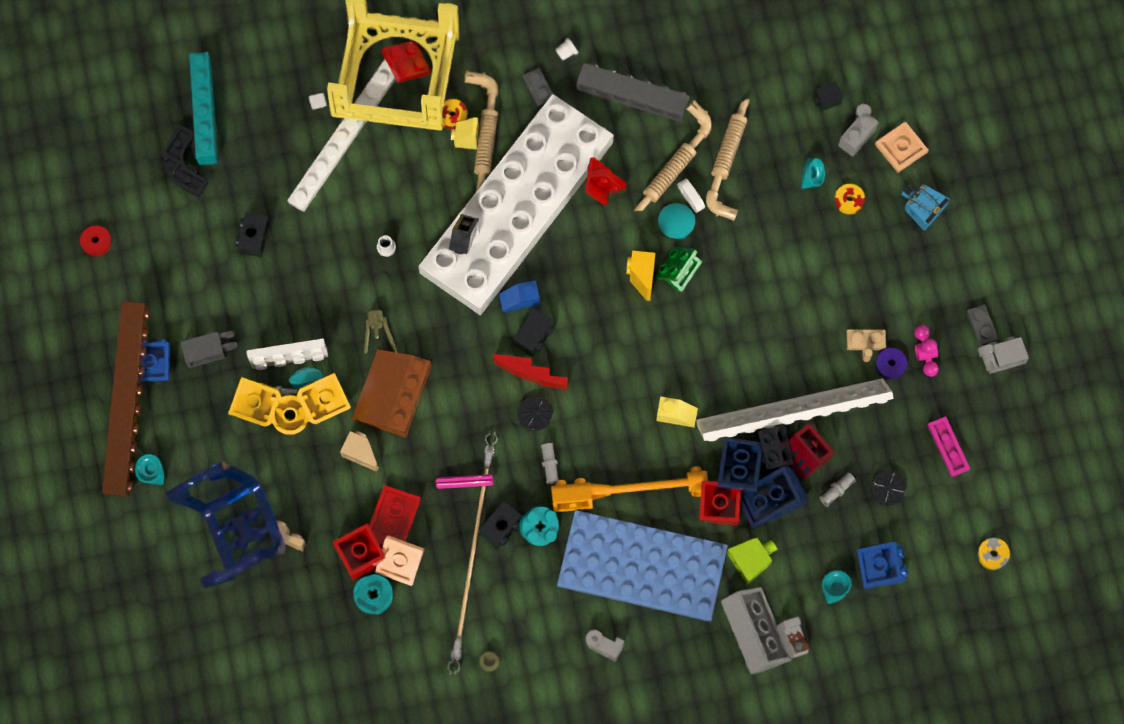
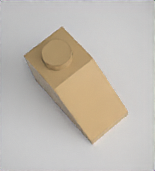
M350 431L340 451L341 456L377 472L378 466L369 441L366 438L367 436L358 431L356 433Z

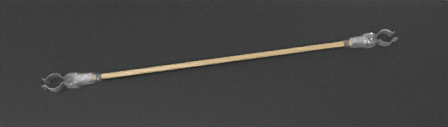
M489 433V434L486 435V438H485L486 442H487V437L490 436L491 433ZM497 436L492 446H489L487 442L488 445L484 448V475L488 474L492 459L495 456V447L493 445L497 443ZM486 486L481 488L458 634L450 653L452 661L448 664V670L449 665L454 662L453 660H457L456 662L458 663V660L462 658L461 634Z

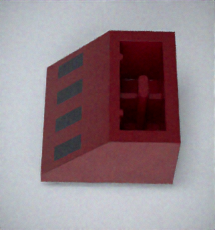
M810 423L789 440L794 464L789 466L793 468L802 481L806 480L831 460L835 453Z

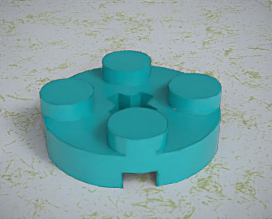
M535 506L527 510L528 512L525 516H522L519 526L523 538L528 543L536 546H544L553 542L557 537L559 529L556 513L541 506ZM539 521H541V524H543V528H541V531L535 528V525H537Z
M373 574L363 577L354 587V600L358 608L367 614L379 615L388 609L392 603L393 589L389 581L381 575ZM377 590L378 597L370 599L368 592Z

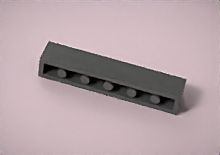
M583 63L577 80V90L679 122H683L687 110L686 107L689 104L690 96L683 91H673L664 85H653L647 80H637L631 75H621L612 69L605 70L592 63Z

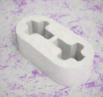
M687 179L678 183L680 192L696 213L705 208L702 199Z

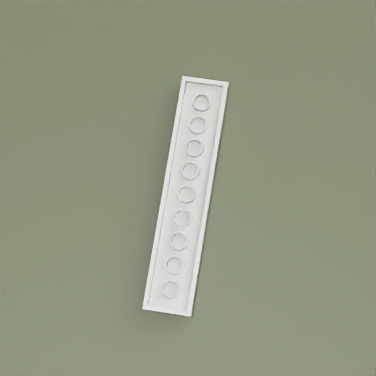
M882 378L696 420L704 441H715L724 436H736L737 433H751L756 431V429H769L782 423L791 424L796 420H809L818 415L827 416L836 411L845 412L854 407L863 408L876 402L885 403L893 399V393Z

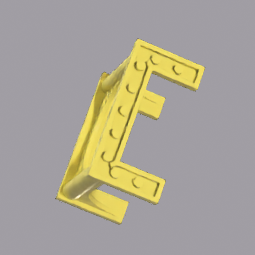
M346 0L349 30L339 83H328L327 87L331 116L442 131V111L455 40L459 39L458 5L439 3V22H436L434 20H418L417 18H401L396 15L370 14L367 12L366 0ZM367 29L376 30L378 35L375 37L370 36L367 33ZM389 37H405L418 42L427 50L432 59L433 71L428 95H422L421 98L422 112L352 104L360 60L371 45ZM428 37L438 38L437 41L432 44L426 43V39Z

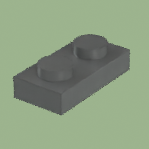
M538 68L522 76L538 109H540L552 96V92L541 70Z
M985 305L966 311L979 347L998 341L996 331Z

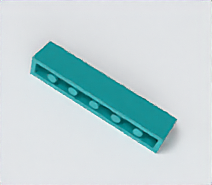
M208 52L189 54L196 159L199 165L218 164L211 59Z

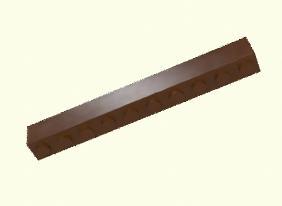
M121 302L102 494L106 496L129 497V493L133 491L131 473L135 471L133 454L137 452V442H135V435H138L139 432L137 415L140 416L141 404L138 403L139 396H142L143 386L140 383L141 377H144L145 367L142 366V363L147 353V348L144 347L145 339H148L149 333L146 323L150 319V309H148L145 303Z

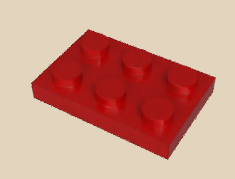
M384 485L369 525L379 546L383 547L387 535L406 542L421 497Z

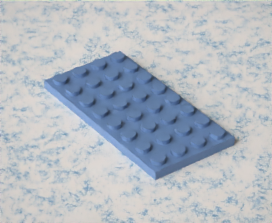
M575 510L557 587L711 622L728 545Z

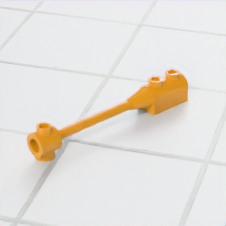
M697 466L692 467L690 472H687V478L616 486L586 483L584 478L576 479L574 484H567L565 480H558L555 482V486H551L554 512L593 509L592 500L614 493L688 486V491L691 492L692 496L701 497L702 481H708L707 471H702V468Z

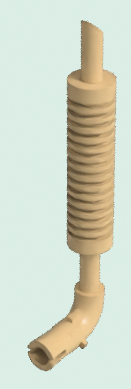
M466 71L465 83L478 84L481 87L487 88L488 95L487 109L482 110L474 168V173L478 175L477 192L485 182V177L491 174L498 112L494 110L495 98L498 96V85L492 77L485 75V73L480 74Z
M750 99L740 104L737 114L731 115L711 172L715 178L710 191L706 195V203L710 211L715 213L717 217L719 215L732 221L735 220L738 209L722 205V202L717 201V192L721 180L727 179L747 123L744 115Z
M695 100L689 103L690 106H687L686 109L701 125L697 131L698 134L689 144H682L664 168H662V171L657 174L655 179L643 191L645 197L633 211H643L651 201L656 203L673 180L677 178L689 161L696 155L694 150L703 138L709 135L712 128L711 118L707 113L708 111H704Z

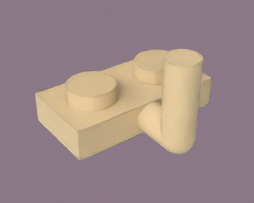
M885 330L846 331L847 350H862L864 362L870 361L873 353L872 350L886 349Z

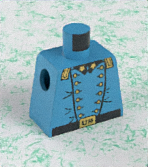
M908 185L901 193L909 200L906 203L905 211L924 231L945 209L950 200L926 185H922L917 192Z

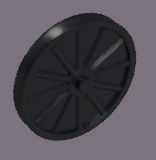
M528 397L522 401L518 408L519 421L529 430H541L552 419V407L542 397Z
M894 471L880 472L875 476L871 484L873 497L883 505L899 503L904 498L907 490L904 478Z

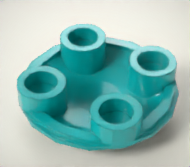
M679 203L670 204L664 207L659 214L658 228L667 237L683 240L694 229L695 215L686 205Z

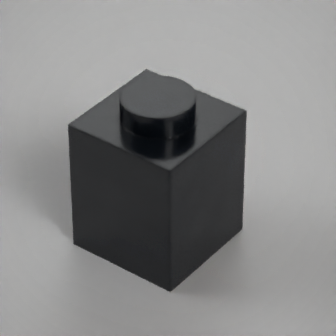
M836 81L815 88L814 96H812L815 106H818L820 111L841 105L843 100Z

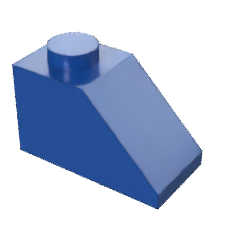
M536 280L516 284L499 294L503 313L540 305Z

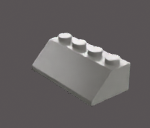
M761 587L738 591L721 601L751 674L766 671L792 660L776 628L777 623Z

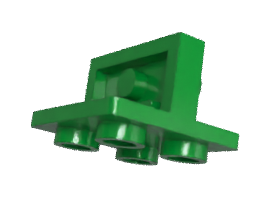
M675 247L670 251L665 263L659 267L655 277L660 280H666L676 291L682 292L702 263L695 256L697 250Z

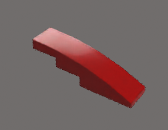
M493 354L494 364L513 375L546 387L567 390L568 378L550 376V368L532 366V358Z

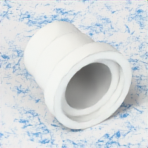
M569 38L565 39V42L555 49L562 60L578 53Z
M389 236L380 237L377 244L378 253L384 257L393 255L396 250L395 242ZM384 242L391 243L390 246L386 248L381 246Z

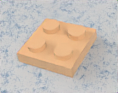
M906 122L875 143L876 147L897 173L928 152L927 147Z
M387 535L382 548L386 558L377 565L375 573L412 586L424 548Z

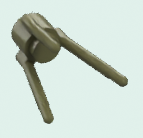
M373 310L368 312V320H365L364 353L368 352L370 327L374 329L375 338L378 339V329L382 328V325L393 352L397 353L398 351L387 325V319L383 317L382 311Z

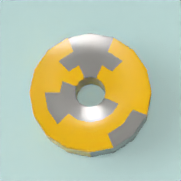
M990 538L982 542L977 556L982 566L990 570H997L1006 565L1010 557V551L1004 541L998 538ZM995 551L997 556H991L990 552Z

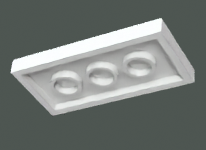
M323 338L247 350V356L253 369L264 370L267 366L273 365L275 367H283L286 363L302 364L305 360L312 359L313 361H321L324 357H328V351Z

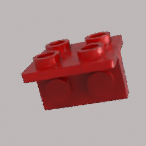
M594 157L590 158L587 167L588 175L587 182L585 183V192L602 205H607L609 192L617 193L620 190H625L626 182L613 174L612 170Z

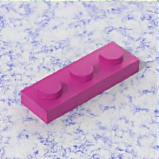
M943 417L928 423L927 426L951 478L969 471L970 467L947 418Z

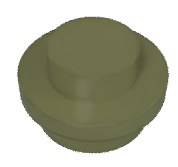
M489 651L481 655L479 663L483 670L491 672L497 669L499 658L494 652Z

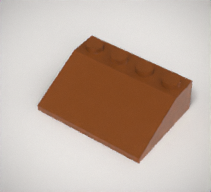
M377 349L352 421L406 438L432 368L431 362L413 355Z

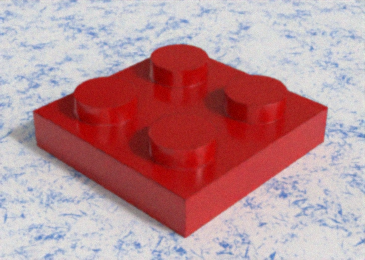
M416 41L386 47L382 50V54L397 83L426 76L431 72Z

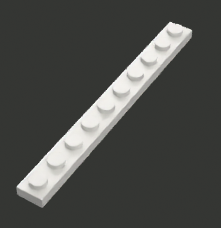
M386 60L383 61L354 104L377 107L395 81V77ZM343 119L289 197V204L303 212L306 210L366 121Z

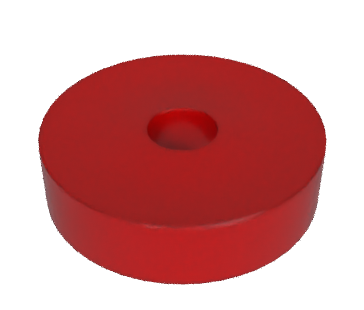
M90 226L81 234L80 244L88 255L101 256L111 247V236L102 226ZM94 239H99L97 243H93Z

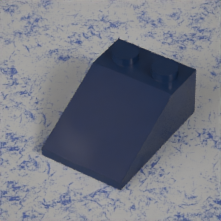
M724 438L717 487L757 492L762 457L761 442Z
M786 466L759 480L757 492L746 490L740 492V505L752 529L793 512L809 502L793 468Z

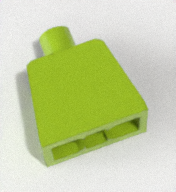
M754 538L728 549L727 555L746 584H749L770 566L772 560L769 555L776 551L777 548L772 540L762 545L758 538Z

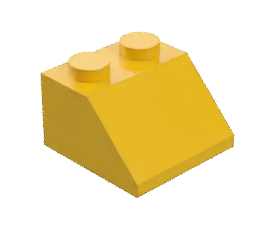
M632 251V257H628L627 274H630V282L646 301H650L655 253Z

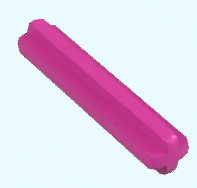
M491 474L436 478V487L438 489L493 485V476Z

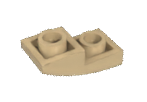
M269 521L268 526L275 536L287 545L304 551L306 543L302 536L293 533L290 536L287 524L281 521H275V523Z

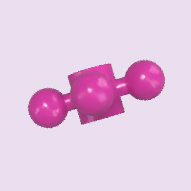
M919 325L914 331L915 337L921 341V343L915 344L916 357L918 361H926L923 371L925 375L933 377L939 370L938 365L932 362V358L938 357L937 343L933 339H927L930 334L928 327Z

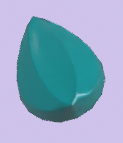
M807 157L802 171V189L818 187L823 183L825 168L820 159Z
M306 367L294 372L289 378V382L299 391V388L322 379L323 374L316 368Z
M152 454L141 456L135 465L137 478L144 483L162 485L164 483V470L161 461Z
M842 571L829 572L822 581L823 593L828 604L841 600L848 594L852 586L851 578Z

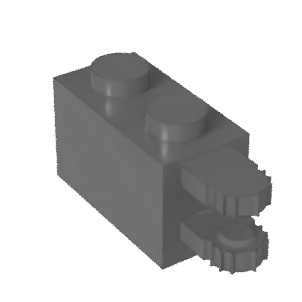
M209 331L204 333L203 336H191L186 338L185 341L180 342L188 368L226 358L224 352L236 349L238 345L236 342L222 345L221 341L233 338L235 336L234 332L227 331L218 334V332Z

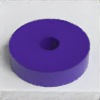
M896 348L884 349L876 359V369L886 379L899 378L907 367L906 356ZM893 361L895 365L890 366L888 362Z

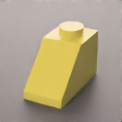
M471 118L456 123V129H452L451 140H454L455 147L477 149L479 136L478 118Z
M660 396L657 421L695 428L698 408L678 399Z

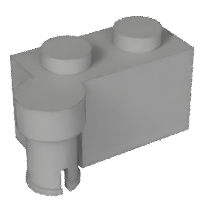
M861 104L857 107L855 122L840 138L839 147L852 157L873 135L879 123L870 116L871 108L867 104Z
M1009 337L1002 343L991 342L977 349L979 356L983 358L986 371L989 374L1026 364L1029 359L1021 337L1016 339L1015 337Z

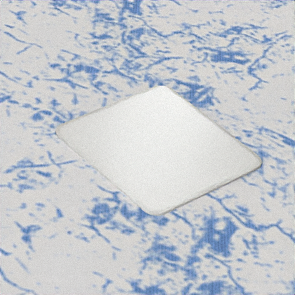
M323 93L309 96L312 109L326 106Z

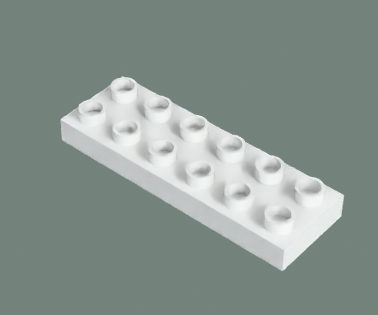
M552 94L418 266L420 274L481 316L587 178V167L590 158L594 157L600 161L613 144V134ZM461 214L479 218L474 240L468 254H457L449 250L452 229Z

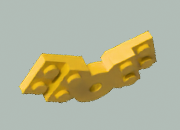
M335 372L299 388L297 396L290 394L282 396L277 388L241 377L228 414L264 427L273 423L275 428L281 433L296 434L305 428L308 421L318 424L350 409L351 406ZM293 410L296 414L295 418L287 419L284 414L285 411Z

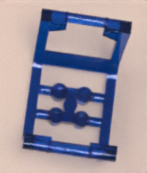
M222 461L166 491L170 502L198 511L204 517L225 570H215L200 578L205 589L228 583L234 580L237 574L285 552V543L266 495L259 482L252 475ZM228 477L243 483V485L208 504L189 496L190 491L187 490L207 478L208 480L216 481ZM253 493L259 507L252 511L245 510L241 516L235 519H228L225 525L219 528L214 513ZM262 514L266 525L251 529L247 523L256 522L258 516ZM229 531H238L241 537H235L232 543L226 545L223 535ZM270 532L274 546L270 548H256L241 556L240 562L233 563L230 552L235 549H246L249 543L254 540H262L265 534Z

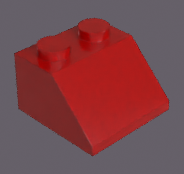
M702 481L699 520L720 525L738 526L741 490L717 487L718 482Z
M368 524L333 541V545L352 581L370 572L386 558Z

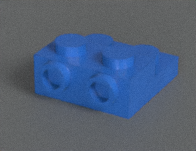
M156 339L155 343H147V340H145L144 347L147 348L146 358H143L142 366L145 367L144 377H141V382L170 381L171 344L164 339Z
M890 542L857 550L865 589L906 582L905 577H908V570L906 565L902 564L901 559L905 557L904 549L898 543Z

